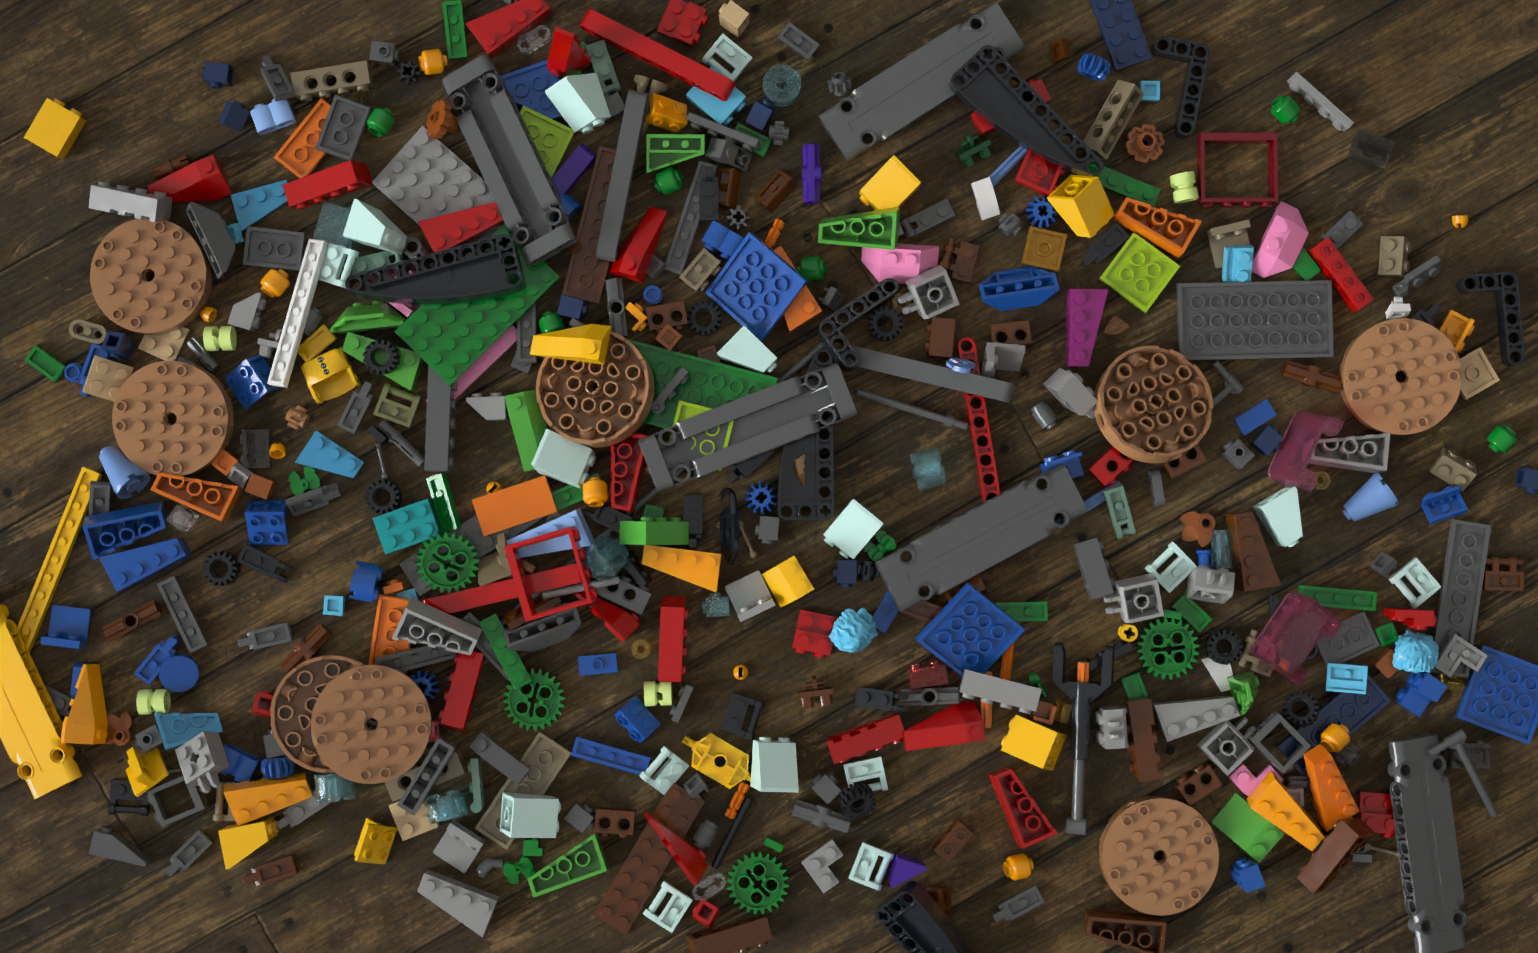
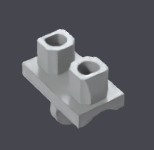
M278 329L276 334H269V338L275 339V341L258 338L257 344L260 345V356L271 358L273 349L278 347L282 329Z

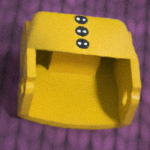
M342 347L332 349L305 362L301 366L309 390L317 404H322L323 401L342 396L356 386H361L357 373L351 365L346 352L342 351Z

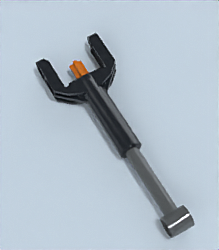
M1055 642L1053 682L1072 700L1070 758L1074 759L1072 816L1067 817L1066 834L1087 835L1088 819L1083 818L1085 760L1090 758L1092 701L1113 683L1114 646H1105V652L1102 655V679L1100 684L1098 681H1089V662H1078L1077 680L1068 679L1065 681L1066 650L1064 643Z

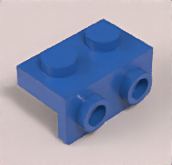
M1460 485L1455 487L1448 486L1440 492H1430L1423 497L1421 507L1430 525L1467 513L1468 508L1460 494Z
M636 696L614 714L617 722L625 727L630 737L638 743L645 740L661 725Z

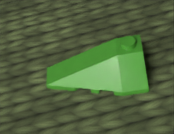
M536 390L504 396L524 472L535 470L531 463L547 429V422L541 414L539 403H537Z
M1250 671L1227 677L1231 696L1234 697L1240 716L1245 715L1258 693V677Z

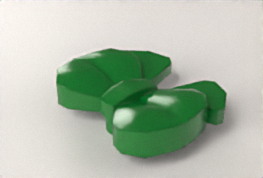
M304 467L305 479L302 480L294 471L289 475L288 481L290 482L291 491L295 496L304 493L309 488L314 490L321 487L320 477L317 473H314L316 472L314 468Z
M880 530L874 534L879 544L876 546L868 541L864 546V552H868L871 560L875 562L884 558L886 551L896 549L895 540L886 534L885 531Z
M522 856L519 862L516 863L505 861L503 864V873L511 884L519 883V873H522L526 879L535 874L533 862L529 856Z

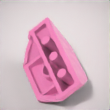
M1282 201L1279 202L1253 256L1252 273L1266 278L1293 267L1309 234L1297 208Z
M898 243L895 250L862 247L861 261L878 282L886 278H893L898 284H906V280L938 266L939 246Z

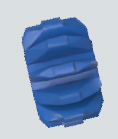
M1086 53L1080 58L1077 64V71L1080 75L1085 76V78L1104 81L1110 72L1111 64L1102 57Z
M1037 196L1034 197V202L1029 201L1028 203L1030 208L1025 209V212L1030 214L1026 219H1033L1031 226H1034L1037 222L1038 228H1042L1043 224L1048 228L1050 226L1049 222L1054 223L1056 221L1053 216H1057L1058 212L1053 211L1055 208L1050 205L1049 201H1045V196L1041 197V201ZM1043 208L1045 210L1044 214L1040 216L1038 214L1039 210Z
M761 481L758 482V489L752 484L751 487L754 492L746 491L747 494L752 495V497L745 498V501L752 500V503L747 507L751 508L753 505H756L754 513L758 511V507H761V514H764L765 506L769 512L772 511L768 504L770 503L774 506L777 504L771 501V498H777L778 495H770L775 488L773 487L768 491L769 483H766L765 487L762 488ZM760 492L767 496L764 503H759V500L756 501V496H759Z
M417 671V676L412 674L410 677L418 686L421 685L420 682L423 685H427L426 689L421 690L428 702L429 697L435 699L436 697L433 692L438 693L439 689L434 686L438 685L439 681L433 682L432 680L436 675L433 674L428 677L429 671H425L424 675L421 671Z
M286 755L265 758L261 761V772L266 779L291 776L295 772V762Z

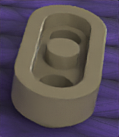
M79 319L71 322L69 326V333L72 337L94 344H103L108 331L104 326ZM82 326L84 330L82 333H79V328ZM98 332L102 333L101 338L97 337Z

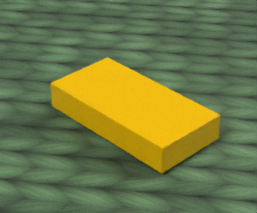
M323 324L299 345L297 353L307 362L318 357L337 338Z

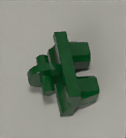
M969 133L964 134L965 140L960 143L963 149L954 153L956 158L961 160L965 167L969 168L976 163L973 154L978 152L982 159L992 155L989 146L992 143L986 137L979 139L977 134L971 137Z

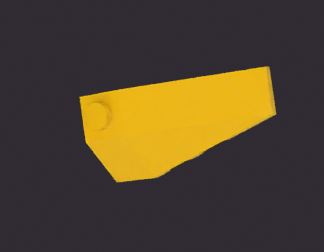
M588 324L533 335L530 355L605 365L611 326Z

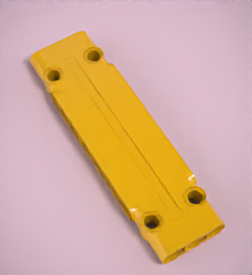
M0 604V738L10 759L19 765L17 770L19 777L26 780L34 799H37L83 775L73 759L75 755L74 747L69 743H61L63 723L16 624L11 619L7 620L9 616L7 606Z

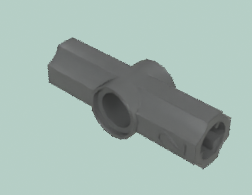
M622 278L605 280L611 331L627 337L628 330ZM616 303L622 305L619 313L612 312V306Z
M958 687L900 689V694L908 695V699L900 700L901 705L959 704ZM927 691H932L935 694L933 701H927L924 698V694Z
M796 799L791 814L795 817L811 821L810 823L816 826L829 827L847 833L852 817L849 818L843 813L833 811L832 808L825 805H815Z

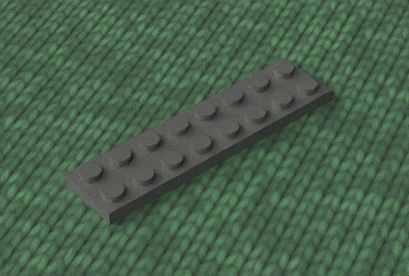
M477 515L461 524L462 528L453 531H455L456 537L462 533L463 540L469 537L468 545L475 544L472 551L478 550V554L474 557L480 559L496 549L495 544L498 543L497 535L505 533L509 540L546 516L488 536H483ZM444 545L438 548V550L442 553H445L449 550L448 547ZM419 551L399 565L418 595L422 596L433 589V584L431 583L426 586L427 579L421 580L423 573H417V569L421 567L416 566V561L420 560L416 558V555L421 553ZM458 554L456 556V559L458 561H464L466 559V556L463 554ZM451 559L445 561L444 564L451 563ZM432 562L429 565L434 570L440 567L436 562ZM449 571L447 573L449 577H452L453 575L457 574L455 571Z
M1451 519L1436 613L1437 622L1433 633V640L1439 646V655L1453 634L1461 637L1471 645L1474 644L1492 525ZM1460 662L1453 676L1468 678L1470 668ZM1435 668L1430 671L1434 673L1443 674Z

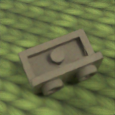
M1381 236L1378 275L1404 277L1406 272H1409L1410 263L1407 261L1408 253L1411 252V242H1409V239L1404 236Z
M703 248L679 278L695 292L703 291L710 283L707 280L712 275L715 277L722 269L720 267L722 263Z
M1445 447L1442 448L1441 455L1430 467L1432 474L1454 487L1460 485L1462 492L1477 475L1476 465L1471 460H1464L1459 457L1456 451L1448 450Z

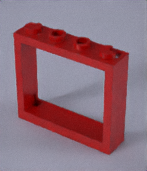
M575 526L504 546L525 622L596 602L597 591L595 586L591 584V570L589 567H586V553L580 546L581 536L579 530L575 529ZM569 534L587 598L536 613L518 549Z

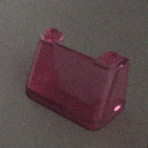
M1305 410L1296 412L1284 434L1281 446L1276 451L1269 466L1268 476L1270 479L1285 487L1295 486L1298 493H1311L1317 479L1315 473L1307 469L1306 466L1321 434L1323 433L1327 436L1337 435L1341 431L1344 421L1336 417Z
M1291 592L1283 599L1253 643L1250 652L1256 659L1291 684L1300 687L1307 675L1306 670L1301 665L1321 636L1331 637L1335 635L1343 623L1315 599L1298 592Z

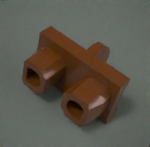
M812 676V682H805V687H813V689L798 691L799 699H801L804 708L814 707L813 697L820 696L821 706L832 705L833 687L817 689L819 686H825L824 680L816 681V676Z

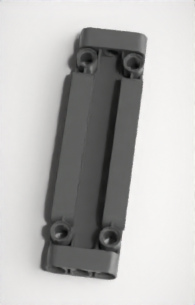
M994 3L977 15L971 16L963 24L955 25L855 89L850 96L842 98L839 103L818 115V118L848 163L865 151L872 149L879 142L888 140L957 96L949 85L951 77L983 46H993L1007 61L1025 50V46L1000 6ZM978 22L980 24V28H972L971 23ZM987 53V54H984L983 57H984L985 59H987V58L990 59V56H991V55H990L989 53ZM968 66V70L971 73L978 72L976 66ZM956 78L954 80L955 85H964L962 79ZM843 104H849L851 105L852 110L849 112H845L842 110L841 106ZM864 136H870L873 142L870 144H865L862 141V138Z
M487 54L479 56L443 78L442 83L450 98L449 103L458 115L456 117L458 125L498 206L499 212L507 228L513 232V240L519 244L528 266H535L573 245L577 239L568 222L569 217L561 207V198L513 97L505 88V83L499 77L490 56ZM496 81L495 85L491 88L492 82ZM463 100L462 106L459 107L460 101ZM559 214V220L555 222V216ZM527 233L526 239L522 241L523 234Z
M838 363L680 421L675 426L665 428L660 432L639 439L638 443L657 492H661L819 432L822 428L829 427L858 414ZM809 377H816L818 384L816 386L809 385L807 381ZM830 413L833 417L832 421H823L822 414ZM734 421L728 447L723 449L729 423ZM720 426V431L716 436H709L705 433L707 430L709 434H715ZM665 433L673 434L671 442L666 443L663 441L662 437ZM691 437H694L696 439V446L691 450L694 445V440ZM704 440H711L715 444L714 452L704 455L700 451V443ZM704 442L701 447L702 451L710 453L713 450L712 443ZM685 469L688 475L684 479H679L676 475L677 471Z
M1061 463L911 541L909 545L899 548L896 552L875 562L897 608L900 612H903L924 600L930 599L935 594L938 595L1046 538L1054 530L1066 526L1069 522L1086 514L1088 510L1067 468ZM1039 479H1042L1044 482V487L1041 490L1037 487ZM1057 513H1059L1062 518L1059 524H1057L1054 520L1055 515ZM904 551L909 553V559L906 562L901 560V554ZM921 586L927 588V593L924 596L919 594Z
M1431 733L1390 740L1388 744L1392 761L1388 765V774L1395 778V782H1392L1390 785V795L1405 908L1407 913L1411 915L1408 920V928L1415 933L1416 953H1444L1465 948L1463 926L1466 924L1467 917L1461 911V905L1464 903V893L1449 780L1443 773L1446 768V760L1441 756V752L1433 757L1428 753L1430 748L1439 744L1438 734Z

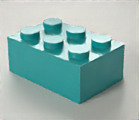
M425 499L373 518L385 555L423 543L424 540L429 541L430 535L437 538L438 531L441 536L444 535L441 532L431 499Z

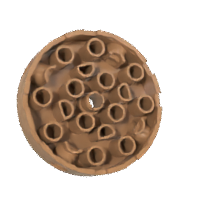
M134 219L113 229L99 244L91 263V289L96 303L102 312L117 325L143 335L168 334L192 322L205 307L212 288L211 264L199 241L182 227L167 220L151 222L149 219ZM155 273L154 279L150 281L149 275Z
M1408 318L1383 321L1365 329L1349 344L1339 368V376H1341L1342 381L1340 392L1349 411L1352 412L1358 421L1370 429L1392 435L1415 434L1439 423L1455 405L1462 385L1461 362L1450 340L1432 325ZM1397 372H1401L1404 375L1401 382L1396 380Z
M612 331L610 332L605 365L545 357L540 366L536 381L537 403H539L541 414L548 425L562 437L577 444L580 443L586 447L593 448L617 444L636 432L650 412L655 391L652 369L643 353L625 337ZM598 384V388L592 392V388Z
M1141 346L1126 351L1117 357L1104 371L1095 388L1094 397L1097 399V403L1094 405V413L1101 432L1115 449L1137 461L1165 463L1180 458L1199 443L1208 431L1212 421L1213 398L1205 376L1195 364L1192 365L1185 359L1184 355L1172 349L1166 350L1159 348V346Z
M159 361L140 368L121 386L113 406L112 425L119 447L133 464L154 475H158L160 472L186 476L198 473L211 466L223 449L228 446L234 429V410L224 385L215 375L203 367L183 361ZM173 414H175L177 418L175 424L170 419Z
M323 655L299 664L282 679L271 703V728L282 751L293 762L311 771L334 773L322 761L313 743L311 734L313 708L320 693L331 680L349 669L365 665L364 663L342 655ZM370 718L367 720V726L370 729L377 727L376 719Z
M376 664L349 669L331 680L317 698L311 717L312 739L322 761L337 775L363 784L387 782L401 776L412 768L422 756L428 744L432 727L430 706L418 684L411 677L395 668ZM370 718L376 719L378 723L374 729H370L367 726V720Z
M1144 796L1126 803L1109 819L1100 838L1099 863L1107 884L1124 903L1137 911L1163 916L1185 911L1198 903L1206 895L1218 871L1219 850L1213 830L1204 817L1195 809L1172 797ZM1162 850L1160 859H1154V854Z

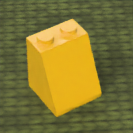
M893 155L860 190L859 194L861 196L859 198L866 206L870 204L874 211L900 207L919 189L921 182Z
M1070 175L1047 196L1048 201L1074 233L1080 237L1091 238L1095 236L1115 215L1099 177Z
M794 555L761 574L780 608L814 590Z
M1015 715L1010 720L1008 734L1004 736L1001 742V746H1003L1001 751L1042 769L1053 771L1067 735L1023 716Z
M274 816L256 819L237 826V824L228 825L218 831L226 869L232 868L278 835L279 827Z

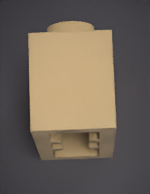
M732 0L728 4L724 3L719 9L720 25L739 38L750 23L749 13Z

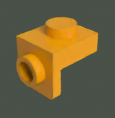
M629 302L625 308L638 320L632 331L634 333L637 331L641 332L648 325L646 322L648 318L643 314L645 310L639 304L635 303L633 305Z

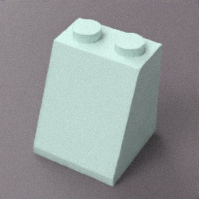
M597 73L566 76L545 90L548 98L574 132L582 131L583 134L592 132L594 127L603 125L604 121L611 117Z
M354 199L343 236L366 246L402 255L407 236L381 210Z
M745 326L717 352V356L720 359L760 374H765L766 372L770 374L777 367V357Z
M546 429L531 465L539 474L581 489L582 485L588 480V470L590 467H593L596 456L591 448L572 442L558 433Z
M1295 486L1284 487L1253 506L1276 546H1288L1290 548L1299 543L1298 539L1303 537L1298 492Z
M852 499L823 534L826 537L824 541L831 547L836 545L841 550L838 553L847 560L849 557L854 559L884 523L855 499Z
M759 737V740H753L750 786L760 792L798 793L796 743L790 741V738L778 737V740H771V737Z
M503 792L499 831L511 838H556V833L559 831L558 813L561 810L559 799L554 796Z

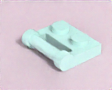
M722 34L701 61L705 65L712 66L721 75L735 82L751 62L752 57ZM714 54H717L735 69L732 74L712 58Z
M329 243L318 280L347 289L345 281L350 276L355 258H358L359 252Z
M1171 542L1168 548L1151 565L1148 564L1144 569L1148 573H1153L1158 579V583L1170 593L1197 566L1174 542ZM1175 553L1178 557L1159 574L1156 570Z
M1414 557L1388 578L1409 600V605L1413 609L1420 606L1441 588L1417 557ZM1404 575L1420 593V596L1417 598L1401 580Z
M663 746L660 750L661 753L646 771H642L639 776L665 795L689 765L666 746ZM667 757H669V759L664 763V765L658 770V772L652 778V774L657 770V768L662 764V762Z
M881 756L843 764L848 788H850V784L854 786L853 782L880 777V782L868 785L872 791L888 790Z
M862 842L848 879L881 891L884 875L890 860H893L895 854ZM882 856L883 859L875 880L871 881L869 878L877 858Z
M664 880L660 891L643 914L672 933L693 899ZM667 892L673 894L660 916L656 915L655 911Z

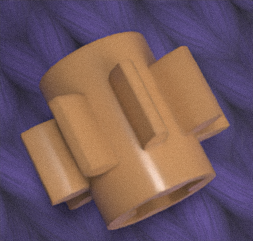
M299 405L296 408L291 407L285 417L289 421L287 425L297 430L299 427L304 428L310 418V415L306 414L308 410Z

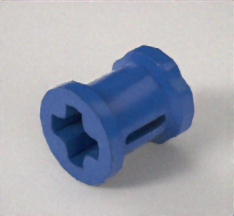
M1197 550L1198 566H1209L1210 569H1214V566H1212L1213 550Z

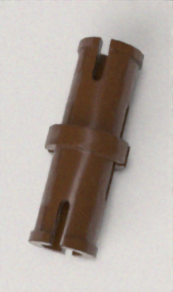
M184 154L173 160L168 159L166 163L150 168L151 173H154L152 174L154 179L157 180L190 165L191 161H188L190 158L187 154Z

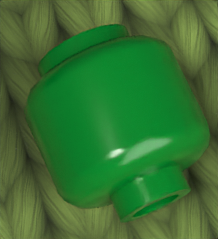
M1280 95L1272 102L1271 114L1281 124L1288 122L1291 124L1298 119L1300 106L1291 96Z
M383 107L375 108L366 123L368 130L373 135L381 137L389 134L396 121L393 117V112Z
M668 167L656 174L654 185L658 192L662 191L665 195H670L682 188L684 178L679 169Z
M815 255L802 258L800 265H797V271L810 282L821 280L824 274L827 273L825 260Z
M552 311L543 313L538 321L541 334L566 329L561 315L552 313Z
M1505 424L1504 426L1498 425L1487 437V440L1490 442L1488 447L1496 453L1499 451L1507 453L1517 442V433Z

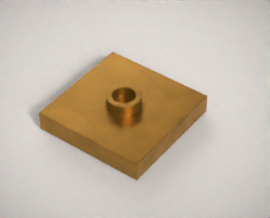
M1029 226L1021 264L1059 272L1067 234Z

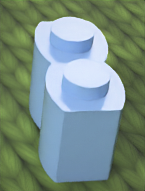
M273 99L267 105L264 103L255 105L254 109L250 111L257 132L260 135L274 132L297 122L288 99L280 101Z

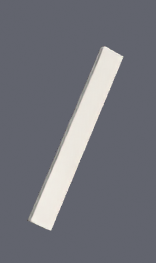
M310 238L308 240L267 384L271 386L288 387L329 244L327 241Z

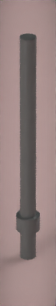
M859 388L856 396L942 422L944 423L943 425L948 427L955 426L966 430L968 422L955 419L952 415L947 414L945 416Z

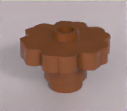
M441 100L433 104L426 122L429 137L434 139L442 138L446 132L455 133L458 130L459 125L456 115L450 112L452 105L449 102Z
M1143 124L1140 128L1134 127L1127 134L1128 141L1124 147L1127 155L1133 156L1134 162L1146 164L1149 160L1155 161L1162 154L1163 150L1161 147L1165 141L1163 134L1156 132L1155 126Z

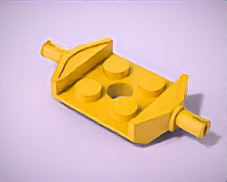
M712 732L698 742L685 735L681 743H684L693 750L691 767L729 789L742 780L745 781V779L751 783V774L748 771V753H744L715 736ZM718 756H722L726 760L725 765L722 767L715 764V758Z

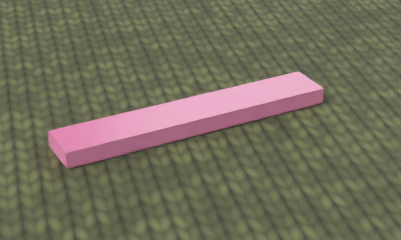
M513 325L457 380V391H454V399H457L517 342V329Z

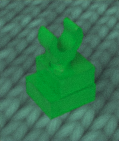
M530 838L524 840L523 856L544 855V847H540V839Z

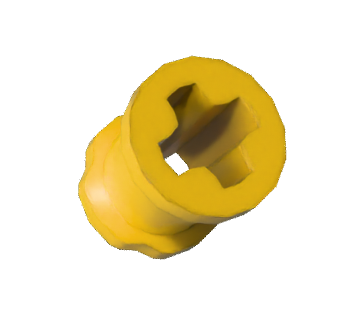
M1123 624L1118 628V635L1120 639L1132 642L1137 638L1138 630L1133 625ZM1129 629V631H1131L1132 634L1126 635L1124 634V630Z

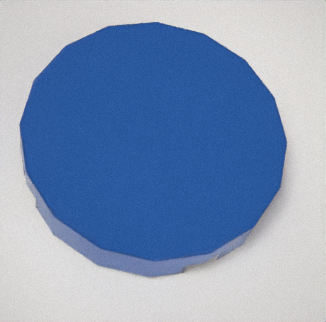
M186 654L169 656L162 662L159 670V678L162 685L172 692L189 690L196 684L199 676L197 663Z

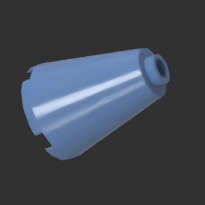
M106 446L101 450L99 459L119 499L132 497L131 493L134 491L139 493L148 485L151 479L150 473L133 464L118 448Z
M1378 472L1373 474L1343 505L1345 509L1342 512L1348 520L1352 519L1355 522L1400 504L1389 486L1383 482V478Z

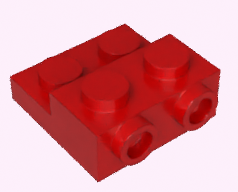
M670 0L658 26L657 33L692 48L693 44H697L700 39L701 33L699 31L701 26L705 27L708 21L707 9L691 2Z
M1027 150L1014 182L1029 187L1032 191L1047 197L1059 186L1056 181L1059 176H1063L1065 169Z
M1383 608V616H1389V620L1402 621V624L1409 625L1410 629L1427 630V626H1435L1437 622L1436 615L1432 610Z
M800 609L792 648H796L795 652L807 654V651L815 652L814 656L819 658H826V655L830 656L833 642H831L829 635L838 617Z
M1359 791V812L1357 813V818H1360L1375 833H1382V837L1394 838L1396 833L1390 793Z

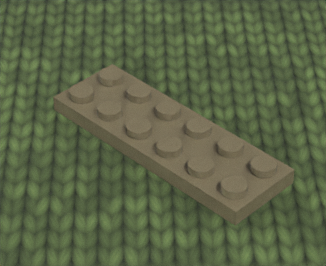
M539 731L521 758V761L531 770L519 785L511 779H507L475 829L507 850L515 838H511L499 831L502 793L544 795L572 752Z

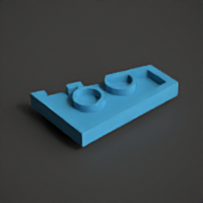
M287 180L231 195L242 233L247 230V226L260 222L265 216L288 203L283 184L288 183Z
M315 431L295 461L298 464L355 478L365 464L363 460L319 431Z
M154 713L165 751L182 746L203 731L223 733L218 713Z

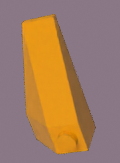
M83 664L76 683L77 693L75 699H71L69 704L72 708L69 716H65L63 721L61 743L105 744L108 720L100 665Z

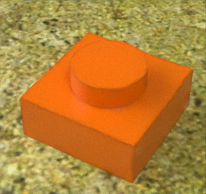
M223 449L211 465L225 476H228L232 466L240 461Z
M398 579L387 582L388 586L383 587L384 594L407 589L405 581L399 582Z

